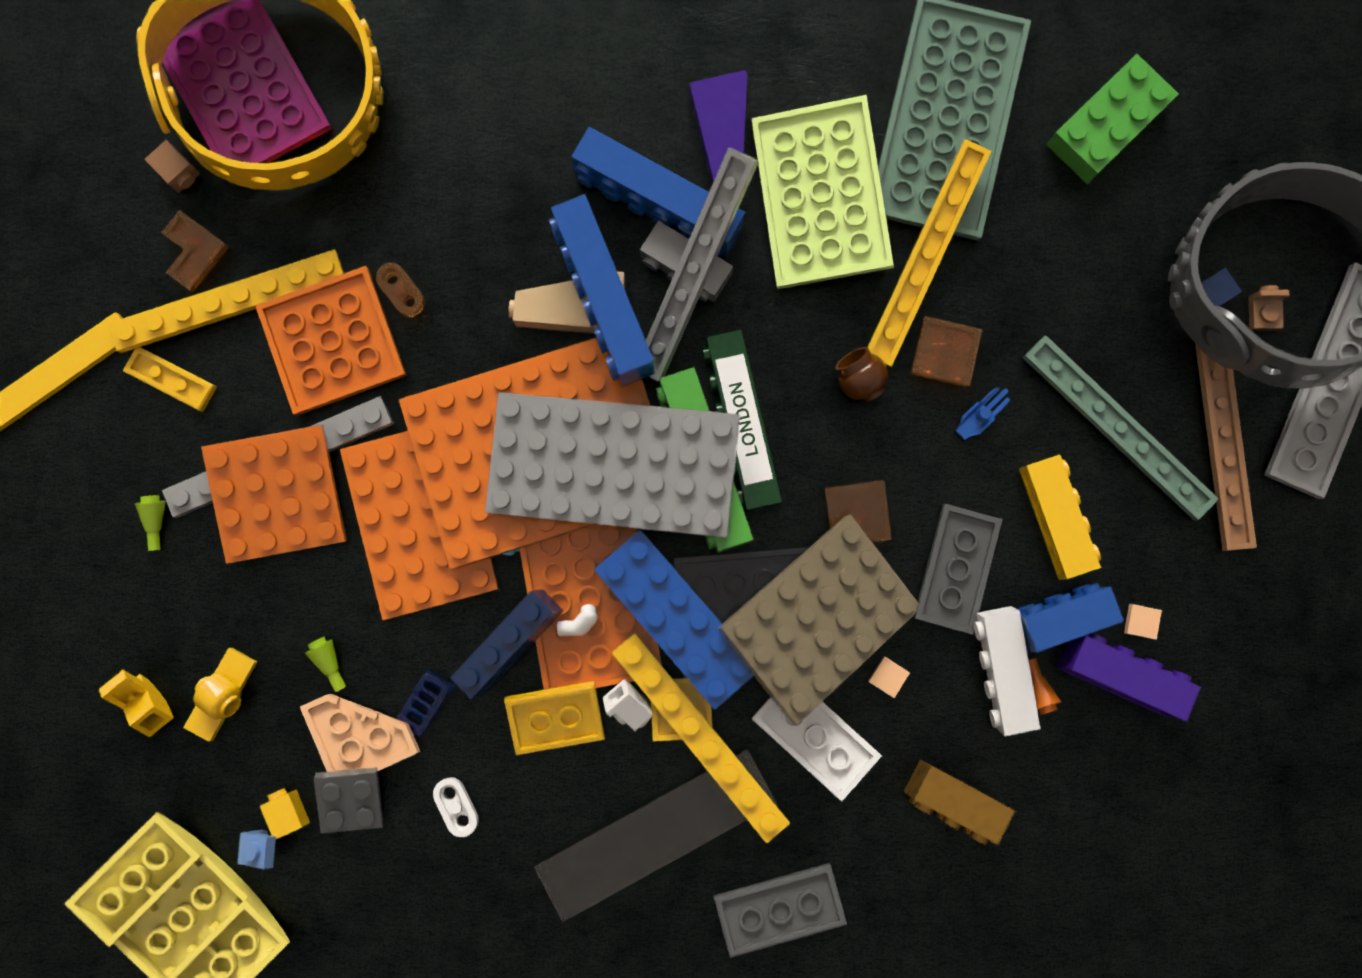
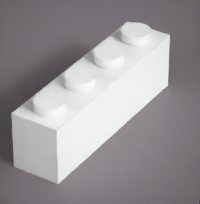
M1009 606L976 613L978 622H974V630L977 639L981 640L983 651L979 652V658L982 668L987 671L988 680L984 681L987 697L992 699L993 710L989 711L992 726L997 728L1004 736L1040 729L1020 611Z

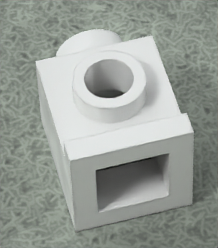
M623 679L603 697L606 714L610 717L614 715L619 723L622 725L628 724L634 731L644 727L653 716L649 700L626 679Z

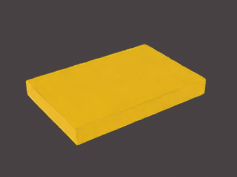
M594 681L505 696L504 702L516 755L605 740Z

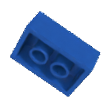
M1099 583L1085 584L1072 589L1073 595H1070V593L1064 595L1057 594L1045 598V605L1041 603L1036 605L1029 604L1017 608L1021 615L1027 651L1040 652L1124 622L1111 586L1100 587Z

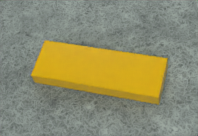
M141 347L133 351L123 369V372L201 412L204 411L217 386Z
M228 648L214 674L224 675L237 685L241 691L255 668L257 661L234 648ZM195 706L183 728L211 742L226 718L213 719Z

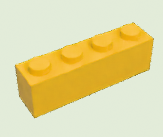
M1057 455L1020 468L1019 471L1058 580L1069 579L1101 568L1099 564L1101 555L1098 547L1092 544L1090 539V524L1088 519L1081 514L1079 508L1081 503L1080 496L1077 490L1071 486L1068 478L1070 477V469L1067 462L1062 460L1061 455Z

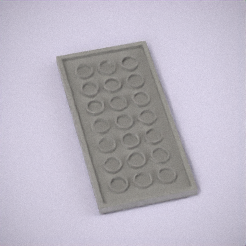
M498 392L485 513L728 538L740 415Z

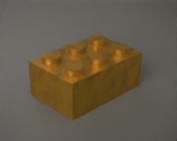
M922 760L919 761L904 790L911 797L909 802L929 815L935 810L937 812L936 817L957 830H959L961 825L964 826L963 831L985 845L988 840L998 845L1015 812L1002 803Z

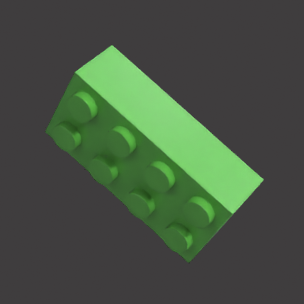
M1136 54L1053 135L1046 145L1088 184L1179 93Z

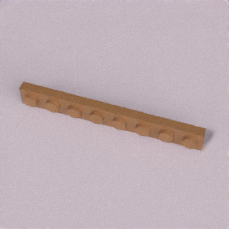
M1195 343L1215 496L1218 498L1216 505L1222 550L1257 548L1233 370L1216 363Z

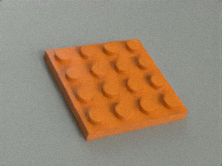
M367 266L255 305L288 402L295 416L407 376Z
M323 425L201 447L226 564L347 541Z

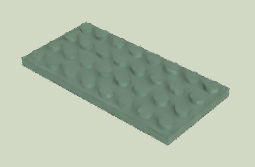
M917 0L878 164L886 219L923 228L964 139H967L992 152L953 235L980 241L1031 20L947 0Z

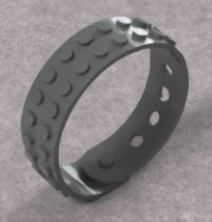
M1315 162L1279 163L1260 171L1255 169L1248 172L1234 186L1231 183L1226 185L1216 195L1218 198L1212 203L1209 202L1204 207L1175 251V254L1179 256L1176 263L1172 264L1169 270L1168 281L1171 282L1169 301L1181 327L1219 365L1237 370L1249 378L1270 386L1286 389L1314 388L1343 379L1362 367V353L1337 360H1312L1296 357L1262 341L1234 314L1222 307L1214 306L1209 300L1200 280L1198 258L1200 245L1208 226L1231 209L1254 201L1289 199L1312 203L1338 214L1362 233V175L1329 164ZM1266 365L1273 366V367H1276V368H1278V369H1273V368L1267 367Z

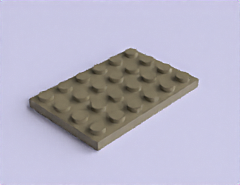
M849 514L844 516L717 629L791 724L798 725L916 614L918 602L853 516Z

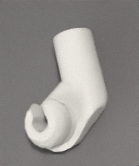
M591 604L583 605L581 613L574 621H558L557 635H585L597 622L596 607Z

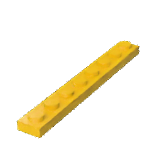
M964 139L867 347L872 354L880 357L886 366L892 367L992 152L967 139Z
M334 249L108 323L116 351L123 353L256 309L255 305L344 274L338 254Z
M636 633L612 652L766 843L790 824Z

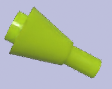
M159 495L140 497L141 502L134 504L143 528L147 532L148 551L160 550L159 531L162 526L166 501L160 500Z
M321 637L308 644L310 650L305 652V654L325 676L327 675L334 691L337 692L345 688L346 685L338 671L339 667L333 640L326 641L325 637Z

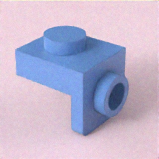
M266 830L241 832L238 864L260 869L273 868L276 836L268 835Z

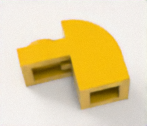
M122 670L99 689L103 699L123 709L130 727L148 737H151L174 718L164 697L141 674L135 677Z

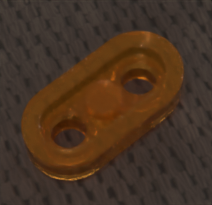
M396 263L382 265L376 273V281L379 287L401 314L408 317L418 315L425 305L423 294L400 265ZM391 276L398 277L397 282L394 284H389V278ZM409 298H414V305L411 307L406 306V301Z

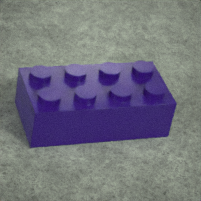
M1094 633L1065 642L1055 668L1163 717L1182 721L1188 720L1201 688L1191 683L1192 677L1178 671L1170 672L1164 670V665L1149 658L1144 660L1134 657L1135 652L1123 646L1106 645L1107 639Z

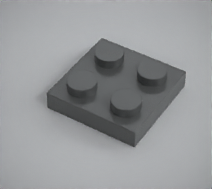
M377 767L315 773L314 785L321 834L383 827L384 821Z

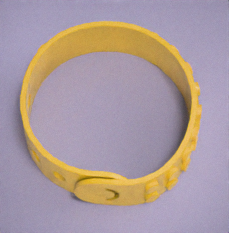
M156 0L151 4L142 26L137 30L136 42L138 44L140 68L153 112L164 134L172 133L174 129L190 153L210 172L231 183L251 189H294L332 175L348 164L354 157L360 156L365 150L366 141L371 132L375 133L379 123V116H377L378 105H383V87H381L380 77L382 74L376 46L373 45L370 38L372 36L365 19L359 20L355 13L356 7L351 0L299 1L308 3L331 16L357 43L366 63L365 89L358 110L344 130L326 145L304 156L275 163H250L228 159L204 148L193 140L184 130L177 108V95L173 86L170 85L162 66L169 44L187 23L201 13L231 0Z

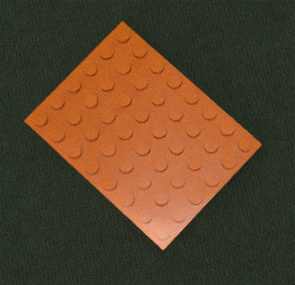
M596 338L398 399L451 570L594 525L590 523L485 513L498 392L650 406L642 379L623 387L619 379L613 381L605 359L609 356L608 352L602 354Z

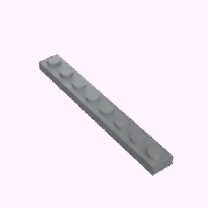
M728 148L646 339L647 346L654 360L655 374L649 377L658 382L660 378L665 376L759 162L733 148Z
M379 396L312 426H324L328 450L331 452L387 428L394 423L384 399ZM206 471L162 490L173 518H179L213 503Z

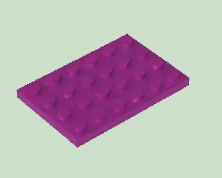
M231 0L201 13L178 32L166 50L163 65L212 152L240 162L270 163L333 129L261 0Z

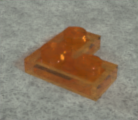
M180 210L161 232L184 249L166 273L191 292H194L229 248Z

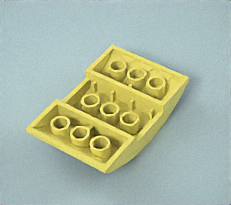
M158 812L65 903L106 945L110 947L112 944H115L149 978H255L290 942L279 923L263 902L220 857L192 834Z

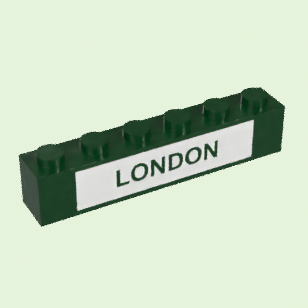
M737 330L707 337V346L702 347L705 364L711 363L713 374L708 376L711 390L718 393L720 403L715 404L716 412L740 415L734 477L738 478L740 488L736 490L741 505L744 506L745 512L780 505L782 500L742 331Z

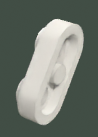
M452 777L441 780L434 788L433 798L445 824L453 835L457 837L469 836L477 828L479 822L473 803L460 780ZM451 787L455 790L454 798L446 796V788ZM460 815L468 817L469 822L467 825L460 824Z

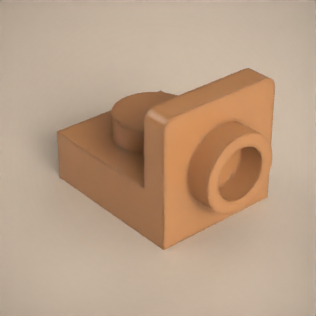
M1268 285L1260 287L1259 291L1248 296L1249 329L1251 331H1279L1283 329V299L1289 297V290H1279V286Z

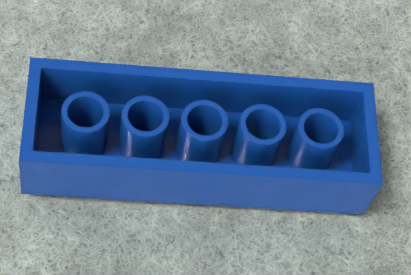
M588 127L571 156L577 180L588 188L595 186L602 190V194L611 201L617 202L620 200L628 205L627 208L639 216H642L644 213L653 218V223L657 224L659 220L690 239L709 192L599 131ZM738 208L717 257L720 255L726 259L741 233L745 217L743 210Z
M586 195L578 196L551 207L554 217L549 219L551 230L557 245L563 244L560 249L568 272L575 271V273L571 274L579 299L586 298V301L582 302L590 326L597 325L594 333L602 354L608 352L609 356L605 359L613 381L619 379L623 387L655 374L654 360Z
M641 530L636 532L594 569L714 710L754 676L717 629L722 623Z

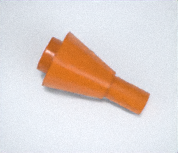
M1036 658L1028 660L1037 710H1039L1040 715L1058 710L1056 704L1061 703V700L1046 678L1042 676Z

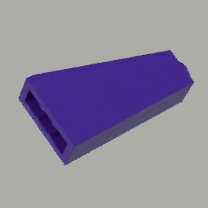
M746 70L689 84V95L712 185L728 148H733L744 154L747 93Z

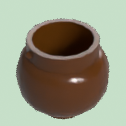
M861 347L844 356L836 364L835 369L839 374V386L851 399H863L865 402L879 397L884 392V385L888 379V369L883 360L877 355L872 354L869 348Z

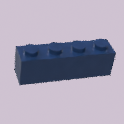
M531 590L450 678L470 699L484 696L564 610L544 590Z

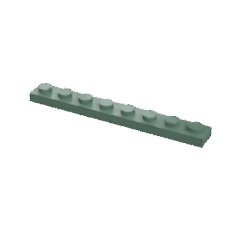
M1046 335L1023 357L1028 364L1194 521L1199 520L1216 503L1218 498Z

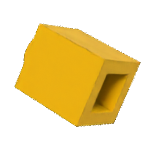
M285 788L268 795L269 802L260 806L272 836H276V839L310 823L297 790L288 794Z

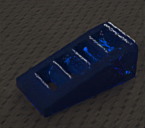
M426 670L396 719L408 723L411 731L421 737L454 685L433 671ZM430 683L441 692L439 695H436L427 689L426 685ZM421 693L434 700L433 705L419 697ZM415 702L428 710V713L424 715L413 707ZM409 712L422 720L420 726L406 717Z

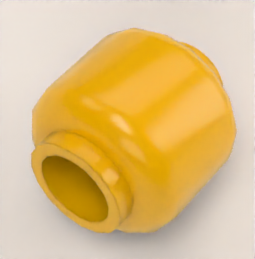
M213 674L209 677H203L198 681L195 686L193 700L194 704L213 719L228 718L238 710L241 704V691L237 685L224 675Z

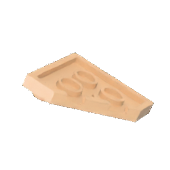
M327 694L300 707L327 772L377 767L379 771L421 752L408 723L336 695Z

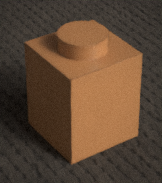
M167 140L145 158L150 166L178 193L182 189L190 187L194 183L195 178L200 174Z

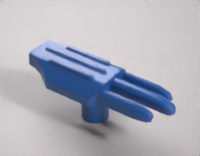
M999 387L993 389L980 402H976L961 417L955 432L964 441L969 437L980 435L1010 401L1009 398H1006L993 412L991 411L1008 393V389L1002 390L987 406L984 404L999 391Z

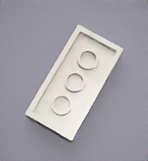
M771 697L752 716V719L841 801L844 800L881 758V755L823 702L798 725L791 724Z

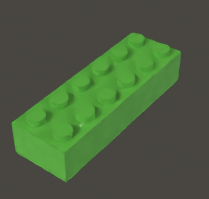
M694 367L660 378V388H657L656 391L661 407L709 411ZM734 482L728 538L705 535L709 550L715 548L716 554L748 544L753 540Z

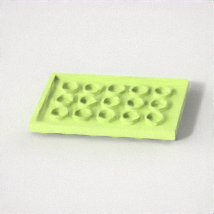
M867 95L751 118L777 288H787L894 268Z

